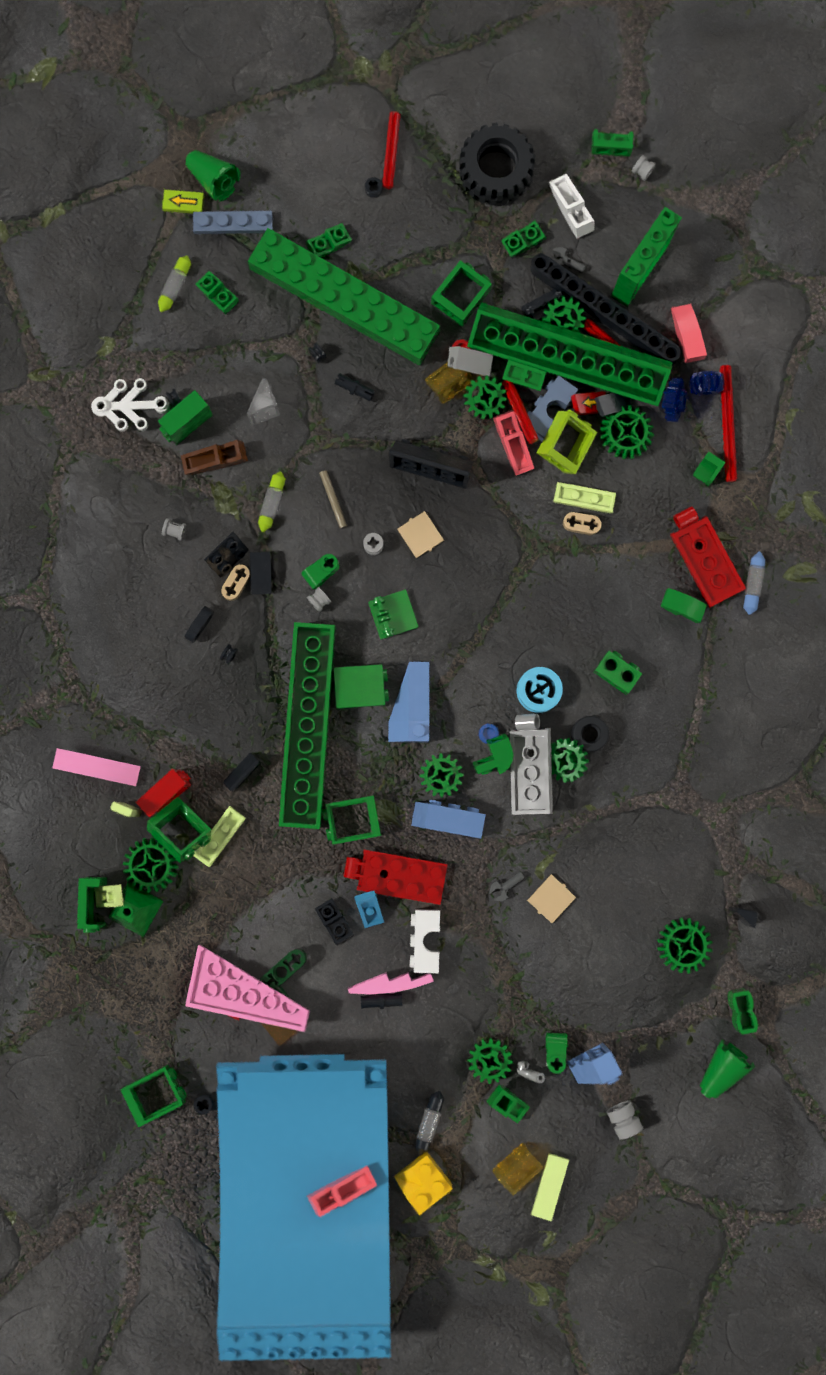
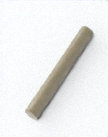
M327 470L322 471L319 474L339 528H345L347 524Z

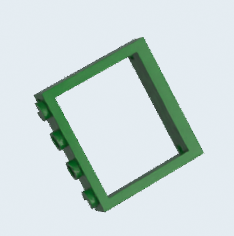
M664 207L620 272L611 295L613 299L625 307L629 306L670 245L682 219L681 216Z

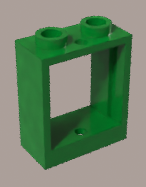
M460 260L431 297V304L463 327L491 291L492 283L484 274L480 275L475 272L471 264L463 263ZM460 272L482 287L465 311H462L442 296Z
M374 795L325 804L326 809H322L324 821L329 823V829H326L327 839L332 841V845L381 836ZM367 802L372 832L337 839L332 808Z
M179 797L175 798L147 821V831L179 863L185 859L189 860L192 858L199 847H205L211 840L212 829ZM178 814L200 834L182 851L160 831L162 827Z
M169 1064L131 1082L121 1089L138 1128L184 1105L186 1102V1092L182 1086L179 1087L176 1081L178 1079L177 1073L173 1067L170 1068ZM164 1073L177 1100L147 1115L134 1088Z

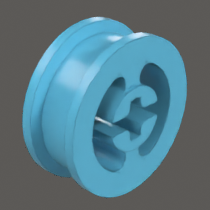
M535 667L525 672L520 678L516 689L520 704L528 711L534 713H543L551 710L560 701L563 692L559 676L551 669L545 667ZM536 676L545 677L553 686L552 698L548 697L549 686L542 691V694L539 692L532 697L535 700H541L542 704H536L529 700L525 692L527 682L531 683L530 694L537 689V686L540 688L547 683L544 680H537Z

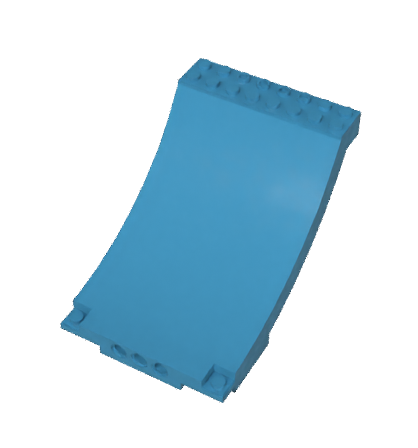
M344 1054L260 1056L259 1062L217 1063L220 1151V1268L217 1321L219 1359L231 1361L391 1357L386 1060L344 1061ZM368 1166L377 1186L321 1217L315 1214L307 1197L309 1194L349 1173Z

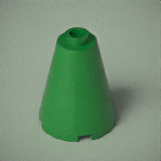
M198 150L190 152L186 157V167L212 199L224 201L235 191L236 188L233 186L236 181L239 183L240 170L234 164Z
M725 1040L719 1042L700 1083L701 1093L709 1099L712 1097L718 1098L755 1068L753 1062L749 1064L746 1061L748 1056L730 1042L728 1045H725Z

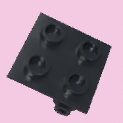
M232 532L204 560L221 578L230 571L234 564L245 556L249 549Z

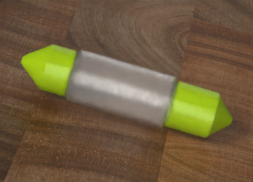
M189 256L179 257L174 269H172L158 300L160 312L170 309L173 302H175L191 266Z
M281 471L272 475L270 485L265 494L258 521L261 532L271 528L276 517L286 480Z

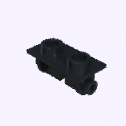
M555 288L525 304L521 309L526 317L540 320L542 317L547 316L543 311L544 309H550L548 303L555 304L554 298L562 301L563 295L560 290L557 291Z

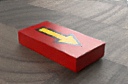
M605 391L572 395L571 400L574 412L578 415L599 413L594 398L606 395Z

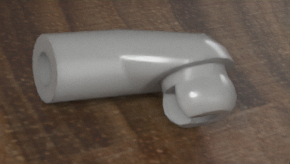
M526 1061L518 1062V1068H516L518 1074L536 1083L544 1082L545 1076L543 1073L528 1069L529 1063Z

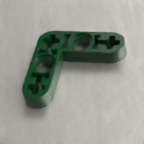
M302 949L292 950L259 980L268 982L274 978L276 981L271 983L270 987L290 998L281 985L306 963L307 955ZM293 954H300L301 963L296 962L290 967L288 963L295 958ZM279 966L287 969L286 977L282 978L277 975V968Z

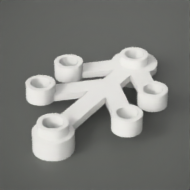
M141 378L135 380L134 387L120 402H113L120 393L127 390L126 382L118 379L114 383V388L105 397H97L93 400L91 408L95 415L99 417L106 416L115 424L119 431L124 432L128 429L127 421L119 418L113 412L121 410L135 423L138 430L144 431L148 428V422L146 419L140 418L132 410L155 409L158 413L165 414L170 409V403L163 396H159L153 401H133L140 392L147 389L145 380ZM143 382L144 386L142 388H138V383ZM123 383L124 387L122 389H118V384ZM164 401V406L159 407L158 402ZM100 403L105 404L103 409H98ZM144 421L145 425L143 427H139V422ZM120 422L125 423L123 428L118 427Z

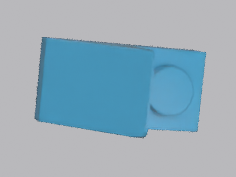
M375 891L355 896L365 928L384 923Z

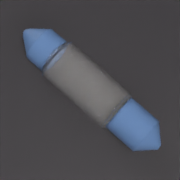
M757 552L751 558V564L748 569L743 608L749 615L758 609L759 597H761L765 573V558L761 552Z

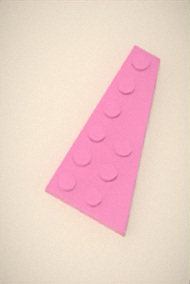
M198 945L185 1006L298 1031H306L310 1010L202 945Z

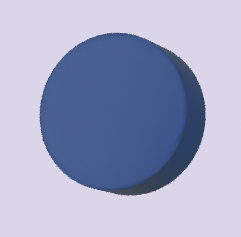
M485 724L479 730V738L485 744H487L486 740L499 736L498 728L493 724Z

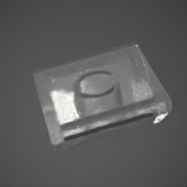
M262 378L247 412L248 419L252 425H257L280 416L277 403L266 378Z

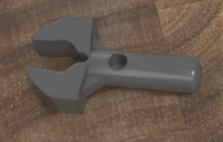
M558 247L552 250V253L561 257L560 259H555L549 256L561 266L566 265L577 271L584 272L586 266L568 258L566 255L567 249Z
M517 873L504 883H498L497 880L493 882L490 886L489 894L495 889L503 888L501 895L493 900L504 901L509 898L507 891L524 879L523 873Z

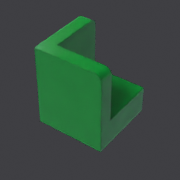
M708 451L693 473V476L709 486L725 462Z

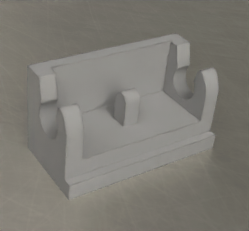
M459 346L449 347L448 367L490 377L492 354Z

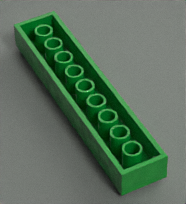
M267 228L248 259L250 270L419 366L440 333V325L269 228Z
M482 302L478 308L467 346L658 406L672 369V362Z
M294 622L279 826L321 829L335 625Z

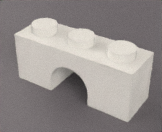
M415 909V914H411V926H415V934H411L410 947H414V955H410V968H414V973H439V951L428 950L423 944V938L429 932H440V910Z

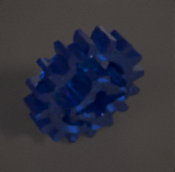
M671 378L669 387L664 389L662 409L666 413L665 419L670 422H678L680 412H684L686 408L687 391L683 387L684 381L682 378Z

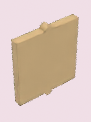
M425 511L413 519L410 518L409 522L397 529L415 558H418L427 551L431 552L433 547L444 541Z
M551 874L527 901L538 910V914H542L553 923L576 897L566 888L565 884H561Z

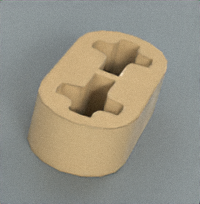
M570 512L564 517L563 526L570 532L594 535L599 532L601 521L593 515ZM571 517H574V520L576 522H581V524H574V526L571 527L570 523L567 522V520H570ZM591 521H594V524L597 525V527H594L593 530H590V526L583 524H589Z
M237 565L233 568L221 589L224 598L234 601L240 596L251 577L248 567ZM244 569L246 577H241L237 582L238 574L236 572ZM235 583L236 586L234 590L236 594H231L230 596H227L228 592L226 591V589H231Z

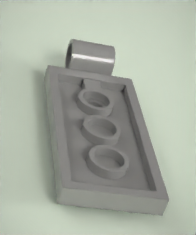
M538 714L516 715L515 726L518 731H510V744L513 750V761L511 764L512 815L553 814L551 728L539 730L540 718ZM531 749L534 750L533 757H530L528 754Z

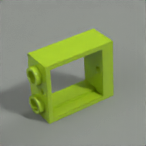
M571 410L558 411L537 454L563 473L576 474L597 432L591 428L592 425L590 423L580 420L577 413ZM566 423L580 433L568 458L553 449Z

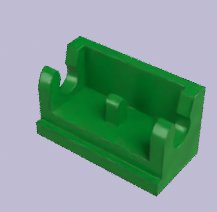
M594 129L592 133L591 154L631 156L633 132L629 131L628 135L598 133V129Z
M508 360L502 379L541 391L546 371Z

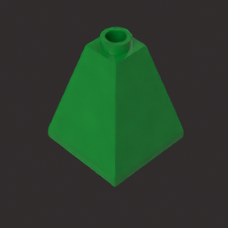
M128 881L122 891L123 906L113 907L108 918L144 937L164 901L147 893L145 890L139 891L138 886L132 887V883Z

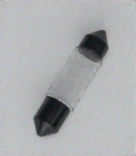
M441 1091L431 1094L428 1105L425 1108L415 1143L418 1155L428 1151L433 1141L445 1100Z

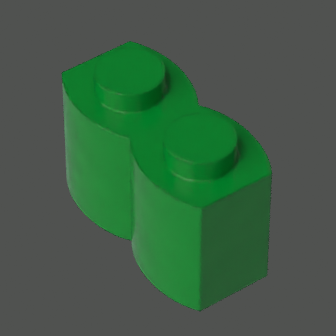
M744 988L730 990L728 992V1003L733 1011L732 1023L734 1028L742 1035L757 1032L758 1022L753 1012L754 1004L750 992Z

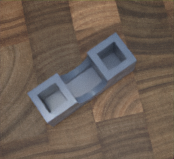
M560 376L555 381L552 379L546 387L547 393L545 396L540 395L534 404L536 406L535 410L527 413L540 441H543L553 422V419L548 416L546 409L552 405H557L566 410L572 401L571 396L577 394L578 391L576 387Z

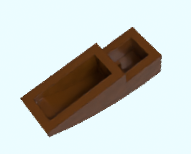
M239 440L222 445L215 444L181 455L185 475L213 471L248 461L244 442Z

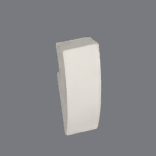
M565 174L550 181L549 185L576 238L594 231V220L585 207V201L568 175Z

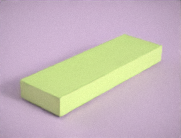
M557 482L553 503L612 514L616 493Z
M113 802L110 808L127 817H140L143 811L124 802Z
M229 806L211 830L210 842L205 847H199L194 857L208 867H211L246 817Z
M121 885L94 888L97 908L123 906Z
M548 1153L531 1215L552 1221L569 1159Z

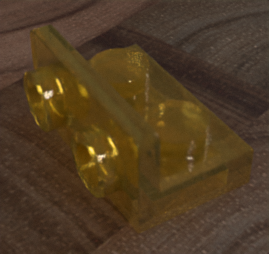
M447 362L424 380L438 396L439 401L444 404L466 386H469L473 378L470 372L448 367Z
M521 1143L503 1161L499 1162L492 1171L499 1182L514 1196L544 1167L528 1148Z

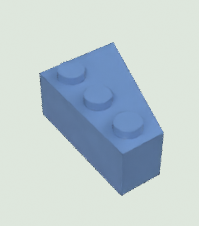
M429 800V804L415 802L411 826L482 838L486 814L479 813V809L467 807V811L460 810V805L448 803V807L441 806L442 802Z
M604 1043L567 1061L578 1084H612L619 1080L618 1076L622 1075L611 1051Z

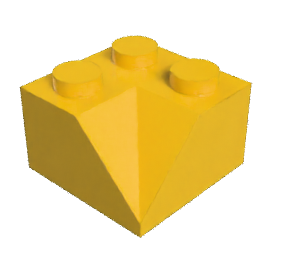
M428 1151L417 1157L394 1176L407 1200L419 1215L453 1189L452 1183Z

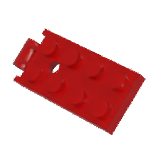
M692 506L675 514L673 519L680 530L671 533L670 536L709 608L745 590L744 583L708 517L704 516L699 520L698 514ZM700 542L702 549H697L695 544Z
M365 849L363 850V859L347 857L343 877L359 880L356 890L365 892L375 891L376 894L441 904L448 864ZM386 870L388 872L387 877L382 878L380 872Z

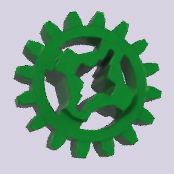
M562 296V301L554 298L555 304L548 303L550 309H544L543 313L547 316L542 317V321L552 324L550 320L552 318V320L556 321L558 327L567 328L571 326L573 327L570 329L571 331L580 333L578 328H584V323L581 320H585L586 316L581 315L584 312V308H578L579 301L573 303V297L566 301L565 296ZM564 305L563 309L555 310L557 307ZM572 308H573V309L575 310V312L577 313V318L572 316V314H571V309H572ZM566 314L568 320H565L563 323L560 317Z
M488 375L485 376L484 380L478 376L477 382L474 380L470 381L472 387H465L468 394H464L463 397L467 398L468 401L464 405L470 406L467 411L468 413L471 411L475 412L473 417L476 418L480 414L481 420H484L486 415L489 419H492V413L498 415L500 414L498 408L504 409L505 406L501 402L507 400V398L502 397L506 390H500L502 383L496 384L495 377L489 381ZM486 385L493 387L495 390L488 389ZM477 387L478 393L475 397H472L473 390ZM483 393L489 396L487 403L485 400L480 399ZM498 398L497 404L492 409V401ZM475 405H480L481 407H483L484 411L479 410L475 407Z
M561 738L556 740L557 743H552V775H557L556 780L563 778V782L566 783L570 780L573 782L577 778L582 777V772L588 769L584 764L589 763V760L584 757L588 752H582L584 745L577 746L578 740L571 742L570 738L564 740ZM561 747H567L564 751H559ZM568 770H575L573 773H567Z
M440 753L438 759L432 755L431 762L425 760L427 767L421 766V770L425 772L420 774L419 777L425 780L421 785L428 786L426 792L432 790V796L440 793V797L443 798L444 793L451 796L450 790L452 789L456 792L458 791L456 784L462 785V782L458 779L463 777L464 774L458 772L462 766L456 767L457 759L450 761V755L445 759L442 753ZM440 762L448 763L451 768L442 767ZM433 765L435 771L432 776L428 777V771ZM439 770H441L442 773H447L450 771V773H448L445 776V781H442L441 779H432L438 775ZM455 774V780L450 786L448 780L451 775ZM435 782L441 784L443 789H437L431 784Z
M492 1037L489 1038L487 1043L484 1039H481L482 1044L479 1046L475 1043L476 1050L469 1051L473 1055V1057L468 1058V1062L473 1063L469 1066V1070H475L473 1073L474 1077L480 1075V1082L487 1079L488 1084H491L492 1079H495L499 1083L498 1077L501 1076L505 1079L506 1075L504 1072L511 1071L507 1065L512 1064L513 1061L507 1057L512 1054L510 1051L505 1052L507 1045L500 1046L499 1039L495 1043H493ZM491 1047L489 1051H481L484 1048ZM499 1051L503 1054L504 1062L497 1057ZM491 1056H493V1060L496 1063H490L489 1065H487L485 1059H489ZM476 1059L483 1064L481 1071L477 1067ZM495 1069H498V1070H499L498 1072H496V1073H494V1074H489L490 1071H492V1070H495Z

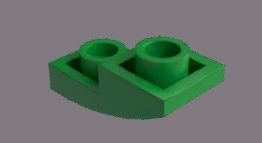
M534 220L520 231H514L502 239L501 242L512 258L545 240L546 237Z
M343 223L326 229L324 234L307 240L306 246L310 252L323 258L347 245L352 239Z
M210 271L195 284L225 315L239 302L238 298Z
M667 588L660 607L674 615H682L695 623H700L707 604L687 594Z

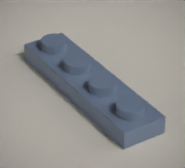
M272 211L193 212L194 234L265 233L267 228L273 230Z

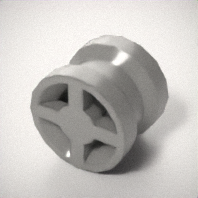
M642 155L631 172L639 174L641 179L645 181L656 164L647 161V158Z
M370 533L365 536L363 541L365 551L370 555L379 554L383 549L382 537L377 533Z
M319 587L315 589L313 595L306 597L319 613L323 610L324 605L331 603V600Z

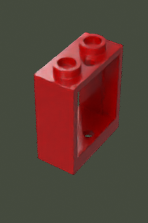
M172 768L136 803L149 818H152L192 785L189 782L191 778L184 770Z

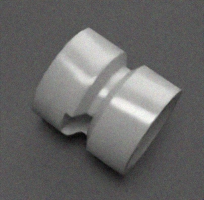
M630 1100L618 1103L606 1111L611 1123L616 1124L614 1129L619 1140L627 1139L642 1131L643 1126L639 1118L633 1116L635 1109Z

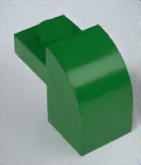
M506 734L486 740L491 755L472 762L477 774H488L493 771V768H496L497 772L502 774L510 767L513 761V750Z
M498 1084L487 1099V1103L506 1118L508 1116L516 1123L520 1122L530 1108L526 1102L501 1084Z

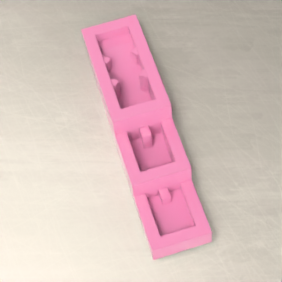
M59 748L56 749L52 766L54 769L133 786L137 784L141 767Z
M387 972L348 987V991L353 994L393 993L413 989L434 982L431 973H426L411 980L409 972L389 980Z

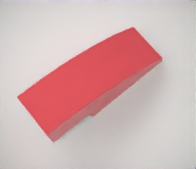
M691 304L671 308L684 363L704 360L707 356L705 344Z
M508 411L493 417L514 474L519 475L534 469L514 411Z
M365 1166L327 1184L307 1197L315 1214L321 1217L336 1207L347 1204L377 1186L368 1166Z

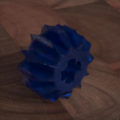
M699 371L692 374L689 381L691 393L695 395L718 394L723 390L724 385L723 374L718 371Z

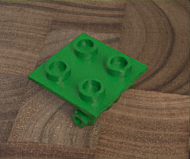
M406 589L384 597H376L368 602L380 640L418 628Z

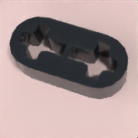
M204 606L187 630L184 638L194 643L211 620L214 611Z

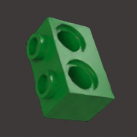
M608 651L593 673L627 695L642 675L639 672L640 668L632 662L626 663L622 660L623 656L618 652ZM606 661H613L615 663V670H608L605 666ZM623 672H629L631 674V682H625L623 680Z

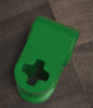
M326 554L308 566L301 575L310 587L315 590L339 570V561L334 555ZM329 560L330 562H333V567H326V561Z
M546 1033V1063L552 1073L559 1074L566 1068L567 1033ZM558 1058L559 1062L562 1063L555 1069L551 1062Z

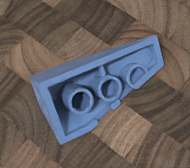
M409 662L389 719L388 742L429 743V662Z

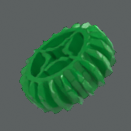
M630 405L628 406V411H625V408L622 406V412L606 417L607 420H603L601 423L605 427L600 428V432L604 433L600 436V440H607L603 443V447L610 446L608 453L614 450L616 452L614 457L616 458L619 454H622V459L625 460L628 454L629 458L633 459L634 453L639 457L642 454L641 450L646 452L648 450L646 445L652 444L649 438H653L654 433L649 431L653 430L654 427L653 425H647L651 419H644L645 412H642L641 415L638 414L639 408L632 411ZM627 418L633 421L630 423H625L622 420L619 421V419ZM612 425L616 427L615 430L618 432L616 440L612 437ZM637 425L642 430V440L638 438L639 435L635 431ZM632 427L630 433L621 438L624 430H629ZM623 442H629L631 444H635V446L625 447L621 444Z
M151 837L150 844L147 838L142 839L143 845L136 841L137 849L132 846L129 847L133 854H125V857L130 859L129 862H123V865H129V869L123 871L124 874H131L126 880H135L132 883V887L140 884L139 891H143L146 886L147 893H151L152 887L155 892H159V885L161 888L166 889L165 881L169 884L173 882L169 876H177V873L173 872L172 868H179V865H173L172 862L177 860L174 857L171 858V854L159 842L155 844L156 840L154 837ZM150 848L159 850L165 858L156 859L153 853H151ZM144 850V861L142 864L135 866L138 855ZM150 859L152 860L151 862H160V864L152 867V871L147 867L142 868V866L149 864ZM167 864L165 874L158 880V868ZM146 871L149 878H151V882L143 880L137 872Z
M679 918V924L675 920H671L673 927L671 928L667 924L664 925L668 931L667 933L660 931L664 939H657V942L663 943V946L657 947V950L664 951L659 957L661 959L667 957L664 964L667 966L672 963L670 969L673 971L677 966L679 973L683 972L684 967L686 973H691V966L695 971H698V963L702 967L705 966V963L702 961L703 958L710 960V957L705 955L706 951H713V949L707 948V945L713 944L712 940H706L710 933H703L706 927L702 925L698 928L699 921L697 920L693 924L691 918H687L686 923H684L683 918ZM689 929L688 933H685L682 938L673 936L678 930ZM695 933L700 940V950L693 944ZM670 941L676 945L675 958L672 957L669 950ZM676 941H680V942H684V943H686V942L688 941L687 944H688L689 947L692 948L693 950L686 949V948H684L683 950H681V948H683V947H681V946H680L681 944H679V943L676 942ZM688 953L697 955L691 961L680 962Z

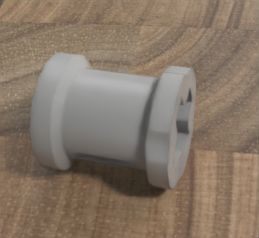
M166 518L162 528V535H170L182 541L186 531V524H178Z

